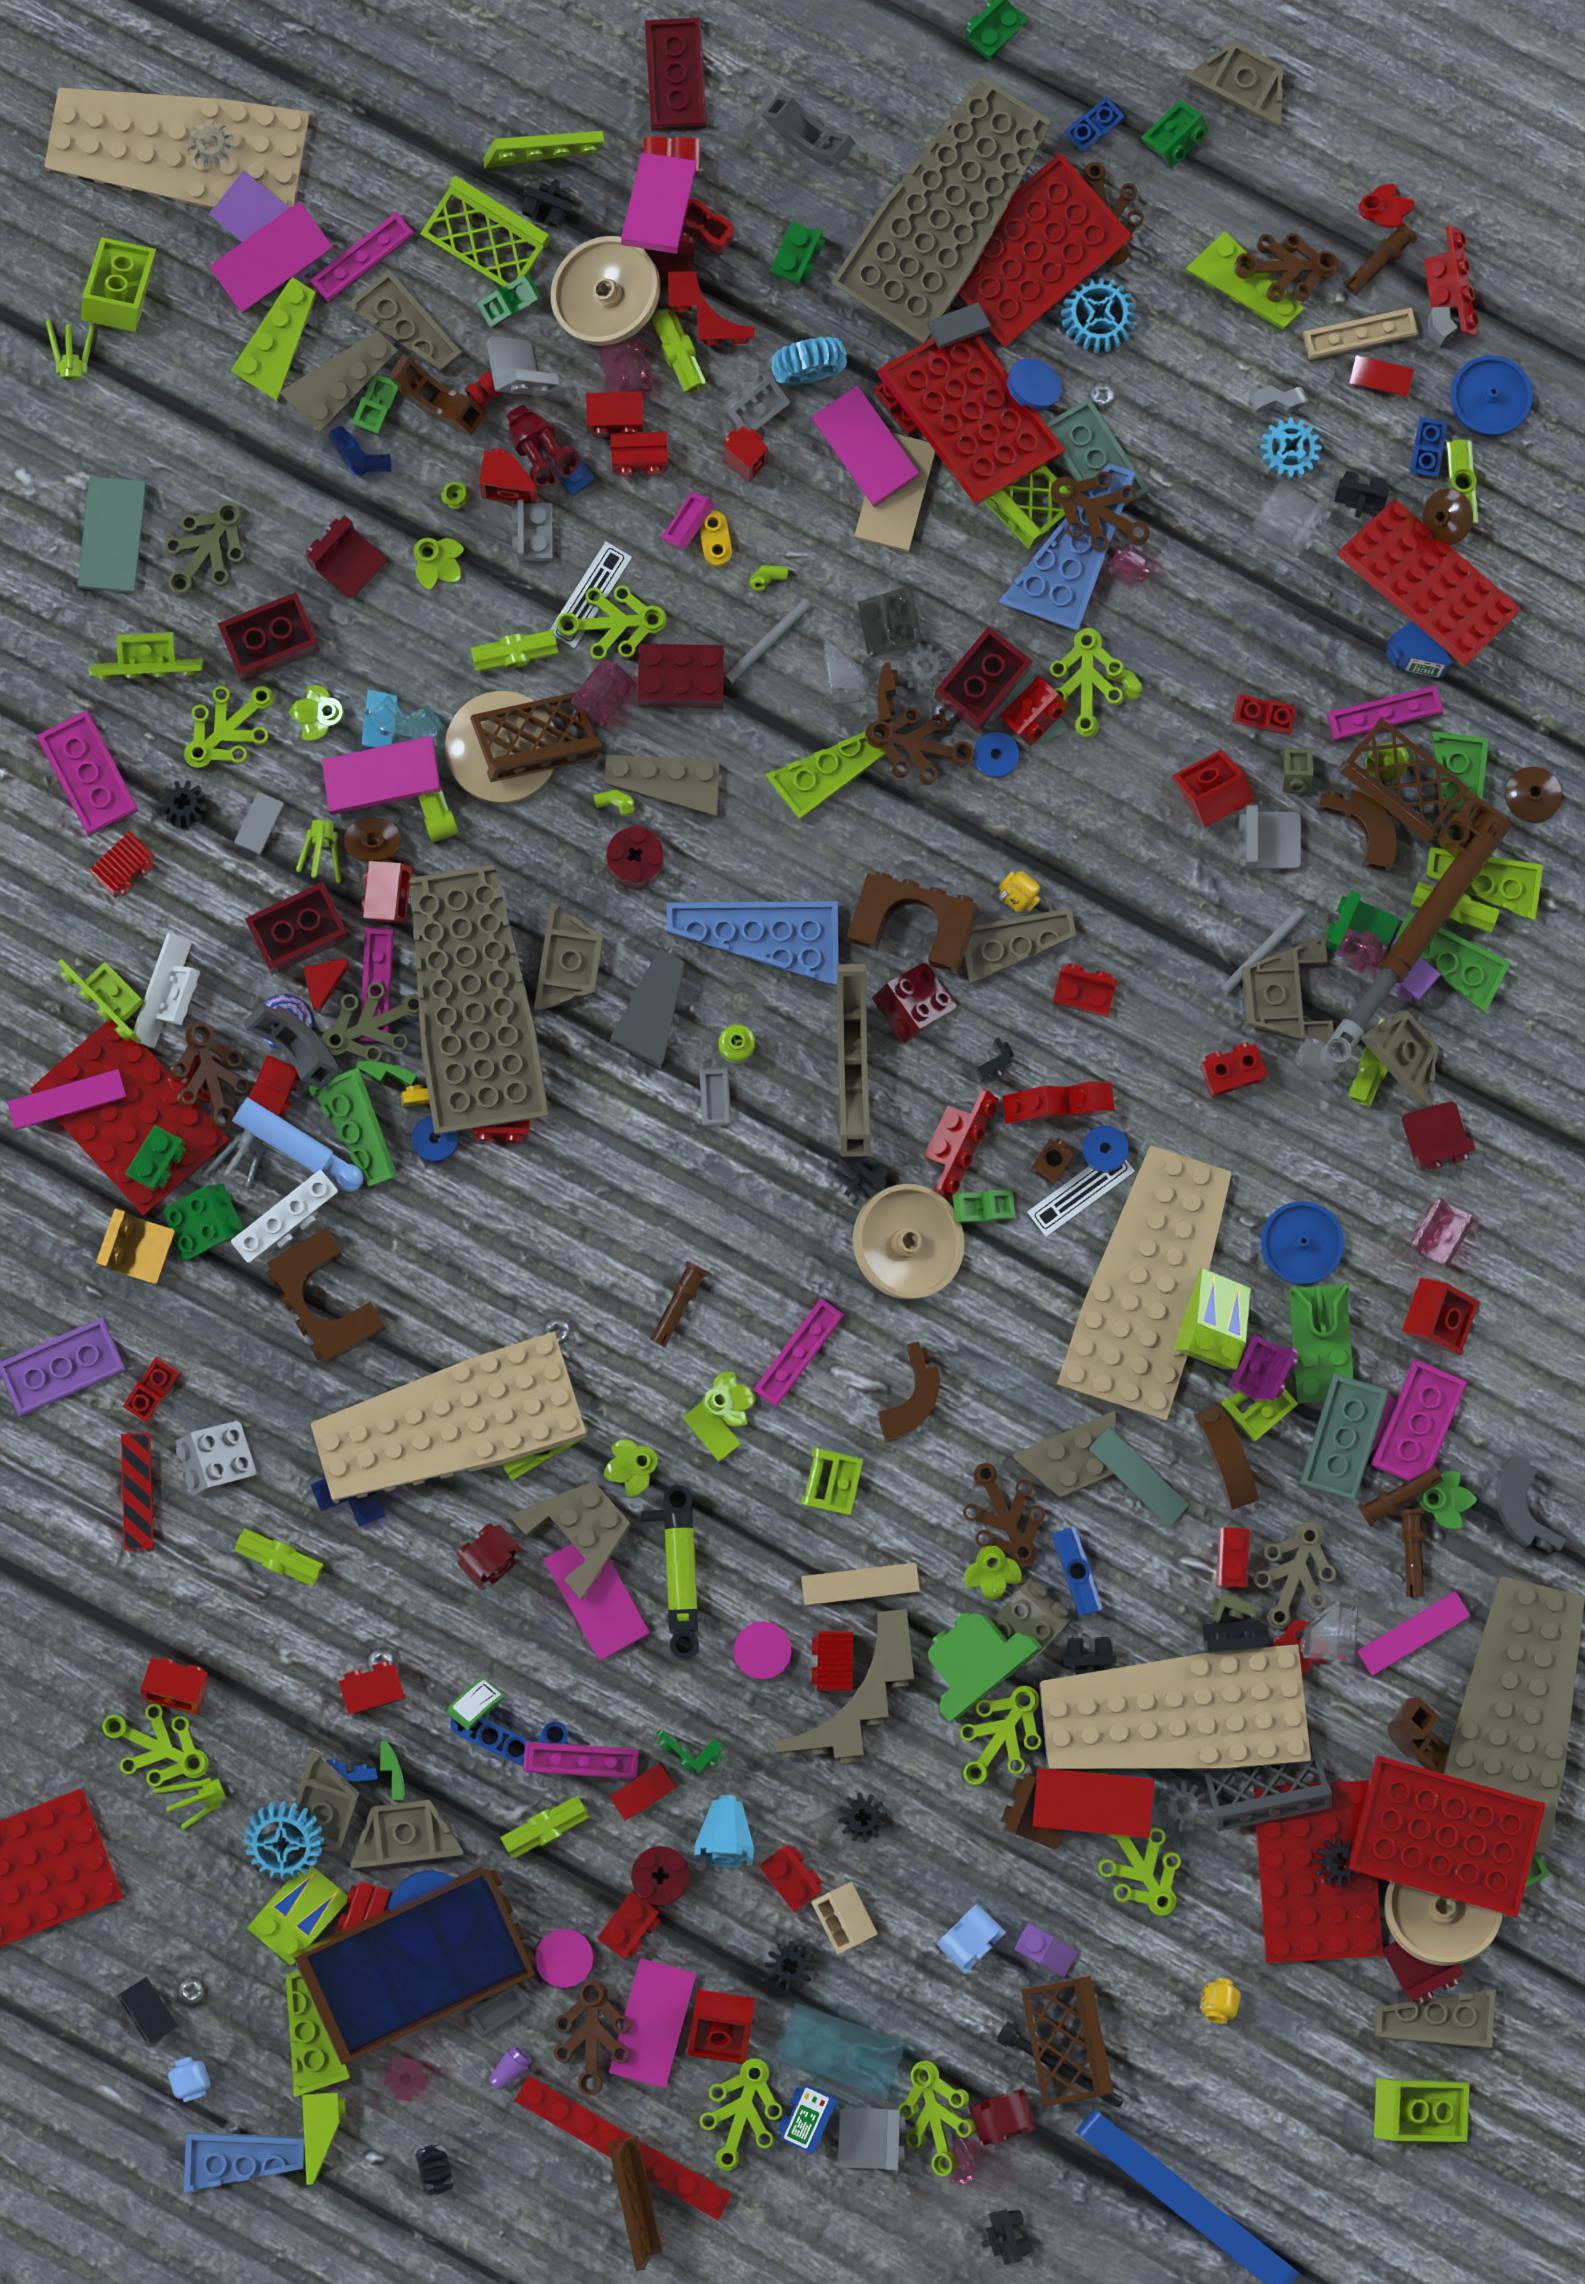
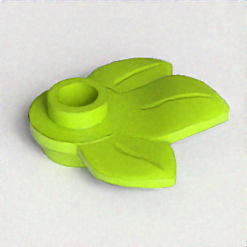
M423 538L416 543L414 557L418 563L415 574L424 588L431 590L438 579L449 583L460 581L461 571L455 558L459 557L464 551L462 545L450 538L440 541L432 538ZM425 549L433 551L430 557H425L422 553Z
M310 685L306 689L307 699L296 701L289 709L290 716L299 723L304 724L301 739L304 741H315L323 738L327 734L329 727L337 725L344 715L343 705L338 700L331 698L327 689L319 685ZM332 707V714L330 716H326V709Z
M724 1372L714 1379L712 1389L704 1395L703 1408L710 1416L721 1417L727 1425L741 1427L747 1425L744 1411L755 1403L757 1396L749 1387L737 1385V1378L734 1372ZM715 1398L719 1400L721 1405L716 1403Z
M622 1439L611 1444V1450L615 1458L606 1465L603 1474L604 1478L616 1483L624 1482L627 1496H637L648 1487L650 1473L658 1465V1456L652 1448L648 1446L638 1447L631 1440ZM641 1455H644L647 1458V1464L645 1466H642L639 1463V1457Z
M996 1546L982 1548L977 1555L976 1562L971 1564L964 1574L965 1586L967 1588L980 1586L984 1596L991 1601H996L1003 1595L1006 1584H1018L1022 1580L1021 1570L1017 1562L1006 1558L1004 1552ZM990 1558H996L993 1564H987Z

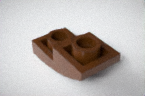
M890 662L884 663L877 694L878 721L889 723L892 719L891 716L895 715L893 700H887V697L895 696L896 687L900 686L897 669L892 670Z

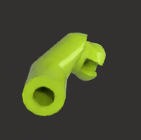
M762 565L750 577L749 585L754 591L760 592L772 580L787 581L788 567Z
M1111 666L1110 671L1116 673L1120 668ZM1124 669V673L1118 678L1111 677L1107 672L1106 679L1123 684L1126 689L1124 696L1127 699L1136 700L1139 698V692H1142V684L1132 671Z
M613 789L593 794L596 808L613 804L619 808L622 815H630L634 812L633 798L620 790Z

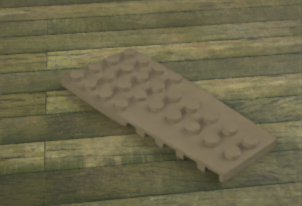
M981 76L970 93L963 98L960 106L951 118L949 117L944 123V127L934 140L932 139L927 145L926 150L918 161H915L908 170V174L900 184H897L875 213L831 283L922 343L927 342L932 335L927 327L928 321L945 315L969 278L1052 124L1051 121Z
M486 865L411 878V907L414 925L413 935L418 982L421 1049L435 1135L549 1117L536 1030L496 867L494 865Z
M1501 1576L1497 1580L1498 1584L1490 1604L1487 1622L1482 1631L1479 1649L1473 1662L1474 1666L1466 1685L1463 1703L1459 1709L1451 1736L1443 1774L1546 1803L1534 1853L1547 1855L1565 1770L1585 1597Z

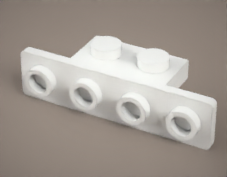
M167 933L144 998V1003L141 1006L133 1032L142 1040L140 1044L148 1048H155L164 1023L182 1025L200 974L198 970L184 967L191 942L173 933Z
M322 1170L317 1171L231 1240L232 1245L247 1263L252 1262L269 1247L273 1250L277 1246L280 1249L284 1248L294 1239L292 1234L300 1228L304 1231L316 1222L314 1217L318 1215L317 1209L336 1195L338 1190Z

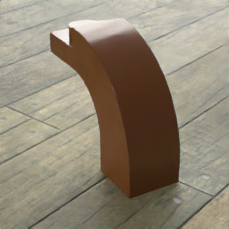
M403 354L388 376L399 387L398 391L413 404L442 423L472 436L487 414L471 397L457 393L438 382L410 356Z
M1353 789L1348 799H1344V795L1337 792L1321 794L1316 810L1347 817L1356 822L1362 829L1366 839V850L1362 867L1390 873L1395 860L1397 841L1392 821L1383 807L1370 796Z
M919 1341L907 1345L915 1376L913 1394L902 1405L879 1411L877 1414L885 1442L902 1438L919 1428L928 1418L936 1403L940 1384L938 1366L926 1369V1365L930 1364L926 1347L921 1348Z
M1221 1404L1194 1414L1195 1422L1210 1450L1222 1491L1231 1509L1234 1510L1258 1501L1255 1482L1245 1452L1229 1416H1226Z
M1408 1698L1403 1702L1389 1723V1736L1407 1758L1416 1759L1425 1769L1442 1773L1449 1747L1430 1730L1439 1715L1421 1698Z

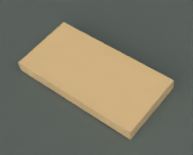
M891 433L918 470L920 476L875 507L872 506L865 496L854 539L909 553L935 450L929 442Z

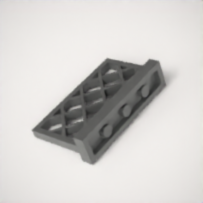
M1315 1739L1309 1740V1747L1313 1756L1308 1764L1303 1762L1291 1763L1303 1770L1297 1780L1284 1774L1290 1763L1283 1764L1279 1771L1269 1765L1257 1766L1251 1776L1239 1771L1238 1768L1223 1769L1229 1773L1222 1782L1211 1777L1210 1770L1213 1769H1202L1218 1832L1332 1808V1793L1330 1785L1326 1780ZM1262 1769L1275 1776L1268 1786L1256 1780ZM1310 1773L1319 1778L1321 1785L1308 1787L1301 1782ZM1233 1775L1246 1781L1240 1792L1227 1786ZM1279 1779L1293 1785L1289 1792L1280 1793L1273 1788ZM1251 1785L1264 1791L1261 1797L1251 1799L1245 1793ZM1222 1791L1236 1797L1231 1804L1219 1806L1217 1798Z

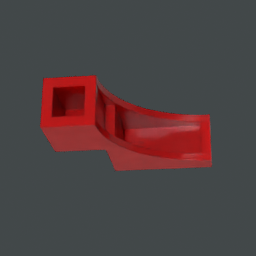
M696 271L668 272L669 306H675V312L692 311L691 306H697L698 340H704V345H721V339H732V344H749V338H754V326L732 323L719 316L710 308L699 289Z
M1088 1081L1068 1087L1044 1085L1002 1096L1005 1124H1017L1056 1117L1096 1116L1115 1111L1112 1083Z

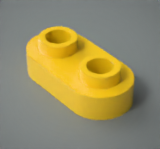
M711 510L699 528L705 561L710 566L723 567L728 564L732 556L727 521L721 512ZM716 520L718 526L711 528L708 526V522ZM715 547H720L723 552L720 555H716L712 550Z

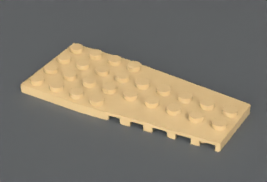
M59 88L45 168L48 172H51V170L66 173L70 177L78 178L79 176L92 179L95 183L104 185L109 183L121 186L125 190L147 192L150 196L159 198L164 196L172 198L176 202L211 210L244 170L286 206L291 208L295 205L310 114L307 111L227 99Z
M1155 1146L1148 1148L1083 1302L1056 1384L1057 1386L1167 1421L1188 1356L1173 1350L1199 1269L1203 1268L1209 1271L1231 1178L1230 1171Z
M555 1332L470 1358L311 1423L330 1495L335 1504L339 1503L340 1499L357 1496V1498L366 1497L367 1493L385 1489V1492L395 1490V1486L425 1483V1479L440 1476L442 1479L454 1476V1472L463 1470L472 1472L505 1464L587 1438Z
M1298 1645L1208 1652L1044 1680L1039 1684L1048 1769H1231L1311 1761Z

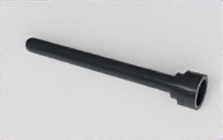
M1007 2021L999 2032L996 2042L1004 2047L1008 2045L1013 2048L1015 2046L1034 2057L1031 2042L1020 2036L1021 2032L1017 2030V2026ZM1046 2051L1040 2058L1043 2064L1053 2070L1060 2061V2059ZM1063 2062L1057 2072L1072 2081L1078 2070ZM1081 2073L1075 2083L1089 2092L1094 2091L1092 2079ZM1114 2092L1111 2096L1099 2097L1114 2107H1120L1123 2104L1122 2097Z

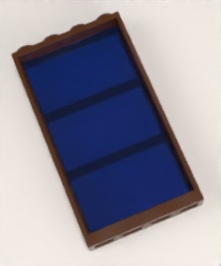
M484 1864L292 1953L341 2065L535 1975L532 1967L537 1965L530 1949L524 1950L521 1940L525 1939L519 1923L513 1924L509 1913H512L513 1909L507 1896L501 1897L497 1887L502 1884L495 1869L490 1871Z

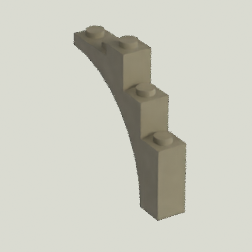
M837 964L836 1024L841 1157L870 1156L866 964Z
M907 1609L877 1612V1639L873 1660L865 1680L853 1698L835 1716L817 1728L798 1736L775 1740V1754L781 1753V1758L799 1757L798 1751L810 1750V1755L828 1754L827 1748H833L834 1759H840L841 1764L858 1762V1757L864 1755L860 1721H865L866 1726L883 1724V1719L889 1717L885 1683H891V1688L908 1686V1681L914 1680Z

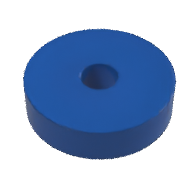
M990 732L983 735L977 741L973 760L978 771L986 777L1003 778L1009 775L1017 765L1019 758L1018 746L1009 735L1002 732ZM998 751L1001 753V758L993 759L991 753Z
M432 1115L421 1119L413 1129V1147L416 1153L426 1161H444L455 1152L458 1145L457 1132L439 1134L440 1141L438 1143L430 1142V1136L435 1133Z
M1096 1127L1084 1139L1082 1146L1083 1158L1087 1165L1095 1171L1102 1173L1113 1172L1119 1169L1126 1161L1128 1155L1127 1139L1115 1127ZM1108 1145L1111 1151L1104 1154L1100 1151V1147Z

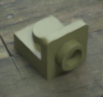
M1284 748L1283 792L1310 793L1313 781L1312 749Z
M1223 1593L1219 1599L1215 1597L1209 1610V1614L1213 1615L1211 1622L1219 1623L1223 1609L1228 1610V1616L1243 1621L1244 1617H1252L1256 1605Z

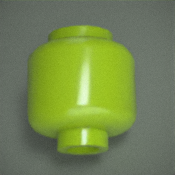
M1392 741L1387 742V743H1384V744H1381V745H1378V746L1391 745V744H1392ZM1404 747L1397 748L1398 764L1409 763L1410 758L1407 750ZM1393 748L1377 750L1378 766L1394 764ZM1369 751L1365 759L1366 768L1374 767L1373 751ZM1407 767L1399 768V776L1405 774ZM1395 768L1379 770L1380 781L1384 782L1396 778ZM1368 771L1370 775L1375 777V771Z
M737 1024L726 1027L719 1037V1052L730 1063L741 1064L752 1057L755 1050V1037L752 1031L743 1025Z

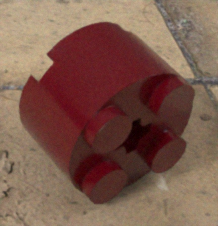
M641 826L625 828L613 836L607 847L608 871L619 885L626 888L643 889L652 885L659 878L664 864L663 847L658 837L651 831ZM633 853L634 855L640 854V862L637 863L636 860L630 862V855Z
M488 1523L479 1531L478 1535L480 1537L475 1542L464 1544L456 1553L459 1556L457 1565L480 1590L487 1589L484 1584L488 1581L492 1585L498 1582L517 1564L514 1560L517 1553L520 1557L524 1554V1550L501 1525L494 1526L492 1523Z
M656 1846L645 1850L637 1857L632 1867L631 1880L634 1890L641 1899L652 1905L665 1906L676 1902L684 1895L689 1885L690 1871L686 1860L679 1852L669 1847ZM658 1868H664V1873L669 1874V1879H664L663 1884H657V1879L652 1878V1874L657 1873Z
M1024 2088L1014 2090L1012 2094H1001L968 2107L972 2120L976 2125L979 2141H982L983 2146L1008 2140V2133L1010 2136L1035 2130L1034 2123L1036 2122Z

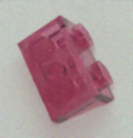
M631 336L616 344L597 346L609 392H649L653 390L651 383L652 374L646 365L644 357L645 348L639 338Z
M602 659L572 698L571 704L584 711L598 727L605 730L638 685L622 667Z
M1438 1197L1435 1203L1428 1207L1426 1219L1421 1228L1414 1232L1411 1247L1419 1256L1448 1268L1475 1219L1472 1215L1448 1205L1444 1199Z
M957 2137L949 2143L962 2169L947 2176L950 2183L957 2182L961 2186L975 2178L973 2173L978 2168L973 2158L977 2157V2154L970 2140L963 2141L961 2137Z

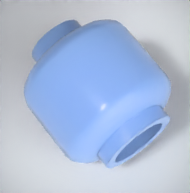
M191 2056L175 2061L176 2067L168 2072L174 2096L179 2099L183 2098L184 2102L205 2096V2090L210 2087L211 2083L204 2062L200 2060L193 2061Z

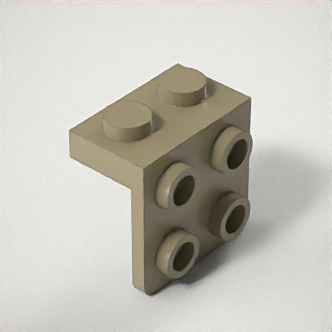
M1029 1579L992 1621L1007 1640L1016 1633L1021 1632L1022 1635L1033 1636L1040 1643L1043 1649L1025 1663V1665H1031L1073 1616L1068 1613L1067 1608L1063 1604L1052 1599L1041 1584Z

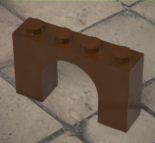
M876 872V875L867 873L847 934L849 942L878 951L889 917L903 906L921 905L930 909L937 916L938 921L937 933L928 958L931 967L958 974L979 912L976 903H973L974 900L964 895H957V898L948 896L946 891L936 887H930V890L919 887L920 884L908 879H904L903 883L895 881L887 873Z
M327 1227L267 1262L270 1270L266 1274L274 1287L280 1285L285 1294L280 1298L288 1311L294 1309L300 1318L295 1323L302 1335L309 1334L314 1344L309 1347L316 1359L319 1361L323 1358L326 1364H329L385 1331L386 1327L371 1301L336 1320L321 1319L307 1309L304 1301V1289L309 1278L316 1271L343 1256Z

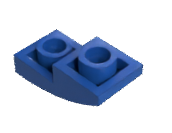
M1106 96L1087 114L1084 113L1064 133L1084 153L1125 119V116Z
M1419 417L1410 473L1438 477L1447 422Z
M338 1758L326 1760L348 1782L360 1783L379 1780L377 1768H370L369 1764L352 1767L353 1772L348 1773L345 1762L339 1763Z

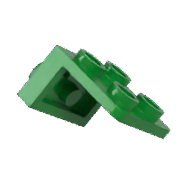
M1351 890L1348 897H1341L1336 909L1340 916L1337 923L1331 921L1325 935L1329 939L1326 948L1371 968H1379L1398 926L1399 919L1395 915L1360 901L1362 894Z
M224 1183L204 1186L167 1206L163 1211L169 1228L176 1231L174 1240L184 1260H190L220 1243L230 1242L243 1231L241 1219L235 1212L231 1202V1195L225 1188Z
M661 1729L656 1733L660 1738L657 1744L669 1755L675 1752L681 1758L678 1761L679 1764L691 1775L695 1771L701 1775L707 1767L713 1770L724 1758V1755L721 1753L724 1750L723 1745L715 1738L694 1760Z

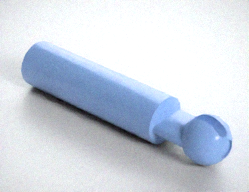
M246 1097L232 1119V1122L313 1173L322 1170L327 1178L335 1182L342 1191L354 1192L363 1183L362 1171L357 1166L347 1164L333 1155L331 1149Z

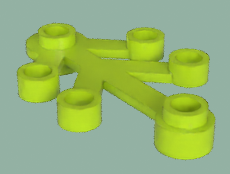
M621 585L614 590L615 601L619 604H627L637 614L626 616L602 596L600 589L593 587L586 592V602L590 606H597L609 617L578 619L573 613H563L557 619V630L564 637H572L578 631L610 629L598 643H594L590 648L591 658L595 661H602L606 658L607 650L626 628L638 627L629 640L621 642L618 647L619 656L623 659H630L635 654V648L648 633L656 634L665 628L667 616L664 610L658 606L651 605L646 607L631 594L628 587ZM623 590L628 596L625 599H620L617 593ZM593 592L597 593L599 599L592 601L589 599V595ZM650 616H655L658 622L651 625L647 619ZM570 622L574 627L572 630L566 631L562 627L563 624ZM630 646L632 648L631 653L624 654L621 651L622 647ZM595 648H602L604 653L601 656H596L593 650Z
M1092 628L1080 630L1074 637V648L1061 661H1054L1050 666V672L1053 677L1063 679L1067 676L1068 669L1082 657V667L1061 688H1055L1054 690L1057 693H1062L1063 699L1067 702L1068 697L1081 685V716L1077 718L1075 728L1083 738L1094 737L1099 730V723L1093 716V684L1106 696L1107 701L1111 705H1119L1124 699L1122 691L1118 687H1113L1093 668L1095 657L1106 666V671L1111 677L1118 678L1124 673V666L1121 661L1113 659L1101 647L1102 638ZM1085 638H1092V643L1089 646L1083 645ZM1114 664L1120 665V669L1116 673L1110 671L1111 666ZM1057 666L1064 667L1061 674L1054 673ZM1118 692L1120 694L1119 698L1115 701L1110 700L1111 693ZM1085 720L1091 721V726L1087 729L1081 727L1082 722Z
M224 686L216 687L213 691V698L216 702L214 733L205 740V722L209 719V711L204 705H196L191 712L194 720V739L185 748L184 757L186 762L194 768H204L211 761H232L235 764H243L247 760V752L244 747L234 746L231 750L214 748L222 741L253 742L259 746L266 744L269 736L263 727H256L252 731L235 729L255 711H265L272 707L274 703L272 691L265 686L256 687L251 693V700L226 721L230 692ZM220 691L227 693L226 698L223 700H219L216 697ZM259 693L267 695L264 701H258L256 697ZM198 710L206 712L205 716L201 719L195 716ZM263 732L265 737L263 740L258 741L254 738L255 734ZM196 749H201L204 753L202 757L196 758L193 756V752ZM236 751H242L244 756L241 759H235L233 754Z
M1020 1686L1013 1691L1010 1698L994 1701L984 1699L977 1703L976 1712L982 1717H989L994 1711L1012 1710L1005 1720L979 1725L964 1724L960 1728V1736L965 1741H973L979 1736L995 1733L977 1762H970L965 1766L963 1775L968 1783L979 1785L985 1782L988 1776L987 1767L1005 1740L1009 1756L1008 1770L1013 1774H1021L1025 1771L1026 1763L1020 1755L1015 1725L1022 1716L1026 1732L1024 1737L1025 1747L1029 1750H1037L1041 1747L1042 1738L1037 1734L1033 1714L1040 1702L1039 1695L1035 1689L1029 1686ZM1023 1695L1030 1697V1704L1028 1706H1023L1020 1703V1698ZM983 1703L990 1705V1711L987 1714H983L980 1711V1706ZM967 1727H971L974 1730V1735L971 1738L964 1736V1730ZM1030 1736H1036L1038 1739V1744L1035 1747H1031L1028 1744ZM1014 1760H1019L1022 1764L1019 1771L1012 1769V1762ZM976 1767L982 1772L981 1777L978 1779L973 1778L971 1775L972 1770Z
M150 1704L145 1710V1715L152 1723L157 1740L128 1727L126 1721L119 1715L108 1716L102 1725L103 1732L108 1737L117 1739L122 1736L152 1750L134 1758H123L120 1762V1769L124 1774L132 1775L138 1768L165 1758L178 1763L161 1771L158 1769L150 1770L146 1775V1781L152 1787H159L165 1780L182 1774L189 1778H199L207 1772L209 1767L208 1757L201 1750L195 1749L189 1733L190 1723L184 1716L175 1717L171 1724L172 1729L179 1735L184 1752L172 1747L162 1719L164 1712L158 1704ZM153 1707H157L160 1711L157 1718H151L149 1715V1711ZM180 1719L186 1722V1727L183 1730H177L175 1727L176 1722ZM117 1721L120 1723L121 1728L118 1732L114 1733L110 1730V1725L112 1722ZM193 1758H197L200 1762L197 1769L189 1767V1762ZM128 1760L134 1763V1768L131 1771L124 1769V1763ZM159 1773L161 1776L160 1781L153 1784L150 1781L151 1774Z
M1159 1827L1150 1828V1838H1147L1148 1844L1144 1860L1129 1836L1108 1835L1110 1838L1117 1839L1133 1867L1117 1864L1111 1859L1104 1858L1098 1863L1097 1869L1099 1873L1104 1877L1116 1875L1143 1881L1148 1891L1130 1889L1127 1884L1118 1883L1113 1888L1114 1897L1120 1902L1133 1900L1146 1903L1149 1909L1156 1915L1163 1916L1171 1913L1176 1906V1896L1171 1890L1174 1872L1181 1864L1180 1857L1172 1851L1165 1853L1162 1857L1164 1869L1159 1884L1153 1876L1159 1846L1164 1843L1166 1838L1164 1831ZM1155 1831L1161 1833V1838L1158 1841H1152L1151 1835ZM1169 1856L1176 1857V1863L1173 1866H1169L1166 1863ZM1104 1863L1112 1865L1110 1872H1102V1865ZM1121 1887L1127 1889V1894L1124 1897L1117 1896V1891ZM1161 1896L1167 1898V1903L1164 1906L1157 1904V1900Z
M760 2059L747 2060L741 2066L738 2076L722 2084H714L709 2089V2097L713 2101L719 2102L725 2098L727 2093L744 2086L741 2098L712 2113L706 2112L700 2117L701 2127L705 2130H712L718 2122L735 2114L726 2145L719 2149L716 2154L718 2167L725 2171L734 2169L739 2163V2155L736 2149L746 2118L756 2135V2143L760 2148H769L773 2143L772 2134L765 2129L752 2103L755 2090H757L766 2106L765 2115L767 2118L776 2120L782 2115V2107L775 2102L766 2084L769 2078V2069ZM751 2068H758L760 2070L759 2078L751 2079L749 2077V2070ZM713 2088H722L723 2095L721 2098L717 2099L712 2096ZM771 2105H776L779 2108V2114L775 2117L768 2114V2108ZM707 2115L714 2118V2124L711 2127L704 2126L702 2122L703 2118ZM761 2134H768L770 2136V2142L767 2145L760 2144L759 2136ZM730 2153L733 2156L731 2164L726 2165L722 2162L723 2154Z
M921 2061L911 2071L910 2078L913 2087L906 2101L899 2106L900 2116H905V2120L915 2118L919 2113L917 2103L922 2094L924 2095L926 2104L913 2130L906 2135V2143L912 2149L922 2147L926 2142L925 2132L929 2124H931L937 2154L932 2158V2169L939 2176H947L956 2171L958 2160L949 2150L943 2121L953 2127L957 2134L963 2138L972 2136L976 2131V2125L972 2119H962L938 2102L935 2091L949 2099V2103L953 2108L966 2106L969 2102L968 2093L963 2089L955 2090L939 2078L937 2067L932 2062ZM925 2071L928 2073V2080L924 2077ZM957 2094L961 2096V2103H958L956 2100ZM907 2105L911 2108V2115L906 2111ZM964 2123L968 2125V2133L963 2129ZM914 2134L918 2137V2144L913 2140ZM946 2158L949 2161L950 2167H947L945 2164Z

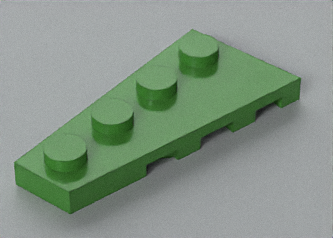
M1432 731L1435 760L1470 788L1466 793L1473 794L1482 799L1489 738ZM1440 772V779L1447 778ZM1454 782L1441 783L1442 799L1453 798L1460 790V787ZM1463 797L1444 819V826L1452 814L1457 813L1464 804ZM1449 802L1443 803V809ZM1448 830L1449 837L1459 841L1456 831Z
M359 1068L333 1077L322 1089L314 1086L307 1087L311 1095H315L322 1105L320 1109L326 1118L329 1117L337 1129L335 1133L341 1142L344 1141L351 1152L349 1156L362 1171L367 1185L372 1186L396 1177V1170Z

